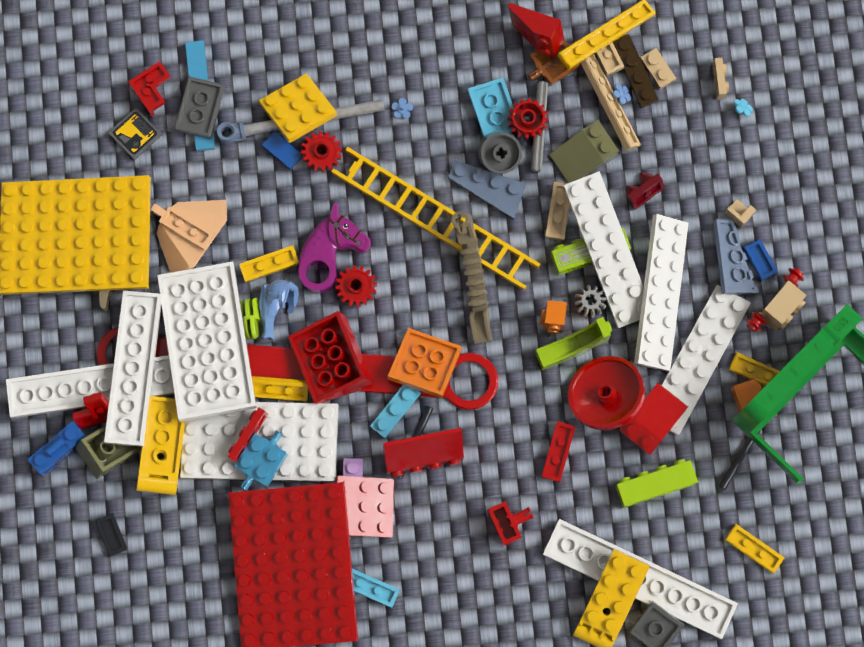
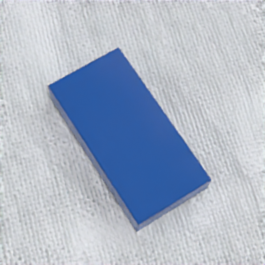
M275 131L262 144L268 152L290 170L303 157L298 150Z
M761 239L743 247L760 282L778 273Z

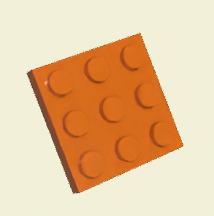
M408 328L388 374V380L442 398L462 351V346Z

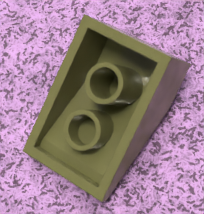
M599 120L581 130L549 156L567 183L589 175L616 158L619 150Z
M106 426L81 439L75 448L95 478L98 479L141 451L142 447L105 444Z

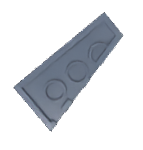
M454 160L448 177L450 181L473 193L482 201L489 203L493 208L505 213L514 220L526 186L525 183Z
M714 220L713 226L722 294H758L759 290L755 287L752 280L754 276L752 271H749L746 263L745 252L743 253L740 246L741 240L734 220Z

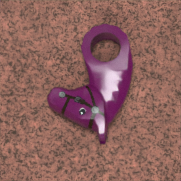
M334 203L329 217L323 220L310 234L300 254L299 279L304 288L313 294H323L333 288L337 279V250L352 249L364 254L371 247L370 238L348 218L339 214L337 203ZM316 264L326 266L330 272L326 281L319 284L312 283L307 278L309 268Z

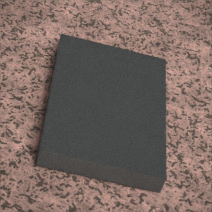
M188 76L174 130L211 139L225 91V85Z

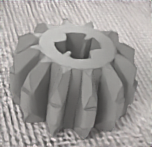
M587 285L586 291L580 288V294L575 295L578 301L574 302V306H580L577 309L578 313L585 311L583 317L590 313L591 318H594L595 312L601 315V309L606 308V305L603 303L607 301V298L601 297L604 294L603 290L598 293L596 292L597 286L591 290L590 285ZM589 298L593 299L592 305H588L587 300Z

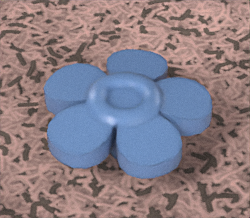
M620 84L614 86L613 96L618 99L620 104L624 105L631 100L626 86L622 87Z
M400 98L399 104L396 102L392 104V110L395 111L394 117L399 119L403 116L404 119H408L410 117L409 111L413 110V105L407 103L405 98Z

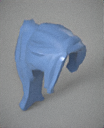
M278 279L274 280L271 284L264 283L262 285L258 308L263 322V334L261 337L264 340L267 338L275 339L273 335L275 316L279 308H285V302L289 304L287 310L289 314L295 310L299 291L293 282Z

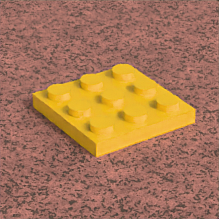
M307 73L259 100L260 106L289 143L337 116V111Z

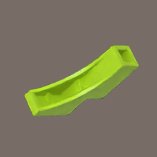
M604 317L599 318L563 339L536 349L535 354L541 369L545 370L583 355L586 350L608 342L611 336L610 332H612L609 321L605 322Z

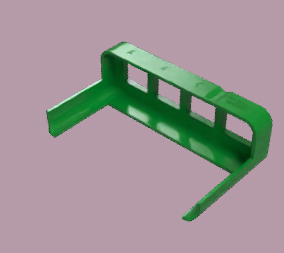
M848 304L732 419L797 484H800L804 478L757 433L844 345L864 364V335L855 327L863 318Z

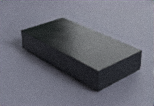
M114 513L95 521L109 557L128 550Z

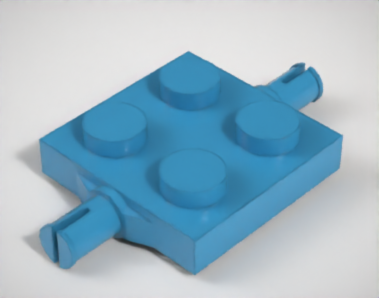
M275 430L270 440L262 438L256 433L253 435L234 467L241 470L247 476L240 487L248 490L253 481L260 482L266 487L269 486L288 456V453L277 445V442L283 435L282 433Z

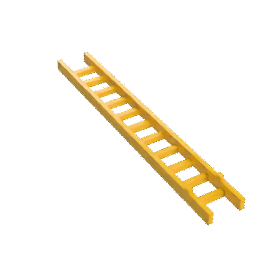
M346 148V153L358 159V161L353 163L348 171V176L333 168L331 172L334 176L457 251H462L461 244L459 245L448 238L454 229L452 222L443 235L432 229L442 212L453 216L456 212L351 148ZM363 163L374 169L364 186L352 180ZM378 173L390 179L380 196L368 190ZM396 182L406 190L394 206L384 198ZM410 192L422 198L412 215L400 209ZM426 202L438 208L428 225L416 219ZM461 218L459 219V221L463 223L464 221H466V219ZM473 223L474 230L486 237L480 248V257L491 241L503 247L492 265L483 259L481 265L525 291L526 285L514 279V274L523 260L537 269L540 267V263ZM507 250L516 257H519L509 274L496 268Z

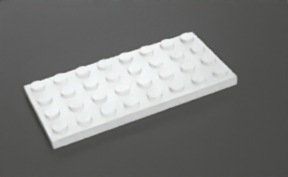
M227 262L157 275L160 294H162L161 303L179 422L257 408L234 263Z
M256 402L257 408L185 421L180 474L182 479L245 480L247 476L241 470L234 467L236 462L228 458V450L240 438L238 435L244 426L247 427L250 422L249 417L254 410L257 411L258 407L268 413V416L258 430L257 435L270 440L275 430L283 434L277 445L288 453L272 481L336 482L338 404L320 403L316 405L314 403Z

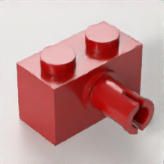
M505 501L487 510L503 547L522 538L517 527L519 524L533 519L529 507L513 514L510 512Z

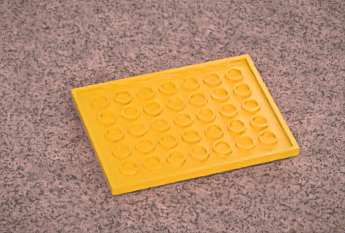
M144 175L3 182L0 217V295L149 289L151 177Z

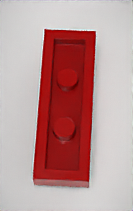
M258 407L257 411L254 410L249 417L250 422L247 427L244 426L238 435L240 438L236 444L233 443L229 448L228 458L234 462L238 461L253 435L257 434L267 418L268 413Z
M559 421L556 422L541 478L558 483L561 482L576 426Z

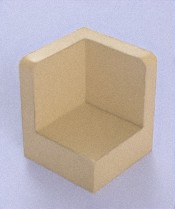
M736 200L726 209L724 214L742 228L754 215L756 209L751 205L747 208L739 200Z

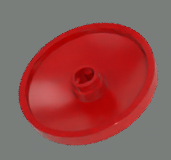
M615 356L599 357L584 364L575 373L568 388V402L573 414L582 424L596 430H611L629 422L640 410L645 397L644 381L637 368L629 361Z

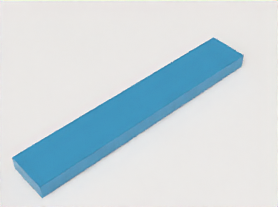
M204 40L185 42L188 75L208 81ZM214 131L211 139L195 136L197 152L215 150Z

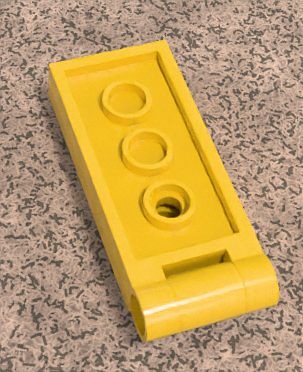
M150 396L145 441L144 447L142 446L136 491L176 495L185 421L179 422L175 399ZM157 454H163L164 459L159 460Z
M614 548L573 636L596 647H612L650 565ZM609 608L611 611L609 614H605L603 609Z

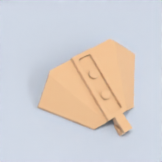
M226 200L177 202L172 207L169 206L167 210L154 204L150 209L156 216L160 217V224L156 234L170 273L195 267L227 221Z

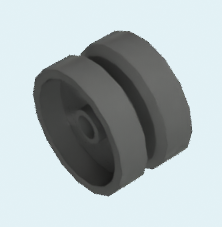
M492 132L480 141L478 158L487 170L497 174H506L513 171L519 165L522 158V148L519 141L513 135L506 132ZM498 149L502 150L500 156L496 155V151H499Z

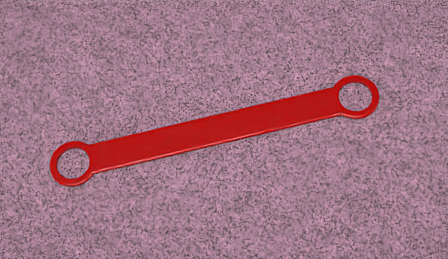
M119 326L108 331L100 340L97 348L99 366L108 364L106 350L110 342L118 336ZM157 337L155 357L168 356L167 338ZM247 344L251 376L305 380L293 348ZM476 353L460 354L455 368L465 362H474L481 365L489 376L488 390L482 397L476 400H464L452 391L449 380L442 398H447L453 405L462 409H478L488 404L495 396L498 389V374L494 365L486 357ZM362 354L373 384L359 391L396 394L403 385L388 380V374L396 356ZM420 391V396L436 397L431 394Z

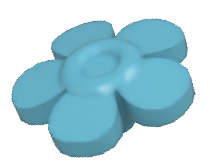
M736 99L733 102L737 106L735 108L737 113L741 114L743 112L745 117L751 115L753 108L747 105L748 102L746 100Z

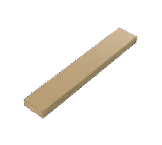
M595 54L582 61L581 65L625 151L636 149L641 146L618 99L614 98L613 89Z

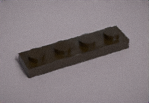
M627 34L615 40L613 44L624 65L623 70L640 108L642 109L657 103L659 99L630 35Z

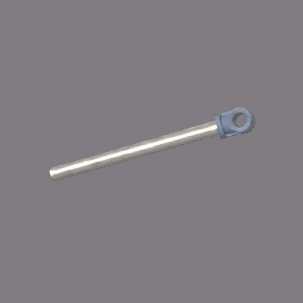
M383 100L334 108L337 111V116L331 120L384 111ZM272 120L244 125L243 122L232 124L224 122L218 126L217 135L223 145L230 146L235 142L246 140V136L277 131L279 129ZM225 131L232 132L229 137L222 135Z

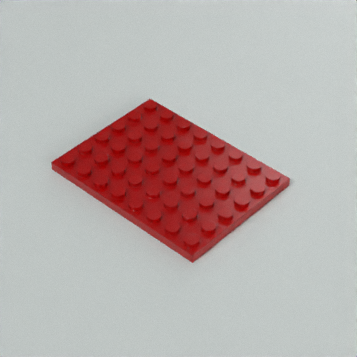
M345 482L229 492L241 647H292L359 641Z

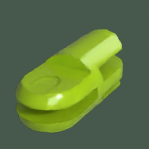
M253 298L252 301L251 299H246L245 303L243 300H240L245 337L248 340H252V336L256 339L259 337L258 322L260 321L258 298Z

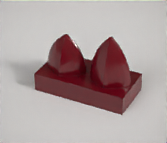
M640 172L639 180L641 186L627 185L626 195L630 206L634 210L665 189L663 179L658 173L654 176L649 173Z

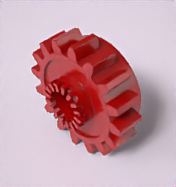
M530 98L527 101L520 99L519 104L515 102L513 104L514 109H509L511 115L507 116V120L511 121L508 123V128L513 127L511 133L517 132L518 138L523 135L525 140L528 139V136H531L533 140L536 134L541 136L542 130L547 128L545 124L549 121V118H546L548 112L543 111L544 105H539L538 100L533 102ZM529 116L532 118V121L526 122L523 117Z
M319 131L317 136L311 133V139L305 138L306 143H302L301 148L304 150L301 151V156H305L303 163H308V169L312 167L314 172L321 170L324 173L326 169L332 171V166H338L337 160H341L342 156L340 153H342V148H338L340 141L335 142V135L330 138L329 132L322 135V132ZM323 149L326 151V153L320 155L318 154L317 150Z
M353 265V270L346 267L345 274L340 272L341 279H336V283L340 285L335 286L336 291H341L337 296L338 298L343 297V304L349 302V307L356 304L357 308H359L362 303L366 306L367 300L373 301L371 295L377 293L373 289L377 287V282H372L375 280V275L369 276V269L364 272L363 266L358 270ZM354 283L361 284L359 290H354L351 286Z

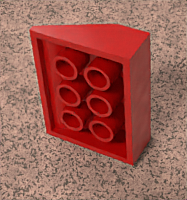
M336 311L288 336L314 404L317 405L357 392L373 384L348 319L341 312Z
M461 428L383 443V458L387 476L399 477L403 475V472L411 471V474L422 472L423 468L430 467V470L441 468V465L448 463L449 466L459 465L460 461L464 459Z

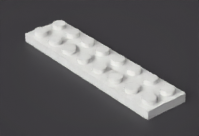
M600 171L563 185L617 328L640 320L644 287Z
M659 214L653 215L634 364L662 371H670L688 223Z
M716 285L662 384L664 388L689 406L670 430V432L677 436L681 433L751 304L737 295L722 294L721 286Z
M123 291L104 439L105 444L144 447L162 294Z

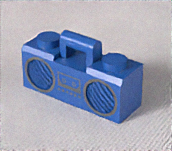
M72 421L27 460L44 477L74 452L81 439L87 436Z

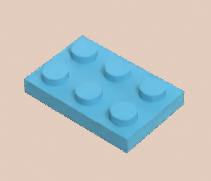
M504 78L468 88V94L483 137L492 132L512 134L513 127L508 128V123L511 121L507 120V116L511 115L509 109H514Z

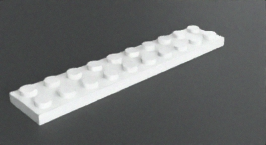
M169 355L155 357L150 396L160 397L175 394ZM114 363L6 379L10 418L85 408L83 397L102 392L109 402Z
M561 519L558 520L544 550V556L599 581L613 549L620 550L650 565L635 599L647 605L653 600L677 619L719 639L723 638L738 603Z

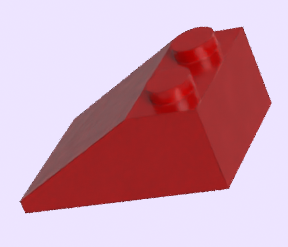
M509 3L508 9L512 26L542 55L556 57L564 41L561 20Z
M657 383L644 399L638 413L629 422L624 424L620 432L651 455L689 406L661 384Z

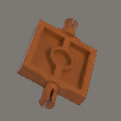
M563 41L558 53L569 47L570 44ZM536 50L529 55L536 69L528 74V77L533 81L541 75L550 86H553L579 68L581 63L568 70L557 55L556 57L544 56Z

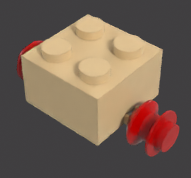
M789 268L790 274L783 275L784 287L763 312H752L753 318L751 320L746 319V326L754 333L756 331L761 332L760 326H766L767 324L775 331L780 327L784 329L793 318L791 313L795 315L806 303L803 299L807 295L798 289L799 285L797 282L804 281L803 273L799 269Z

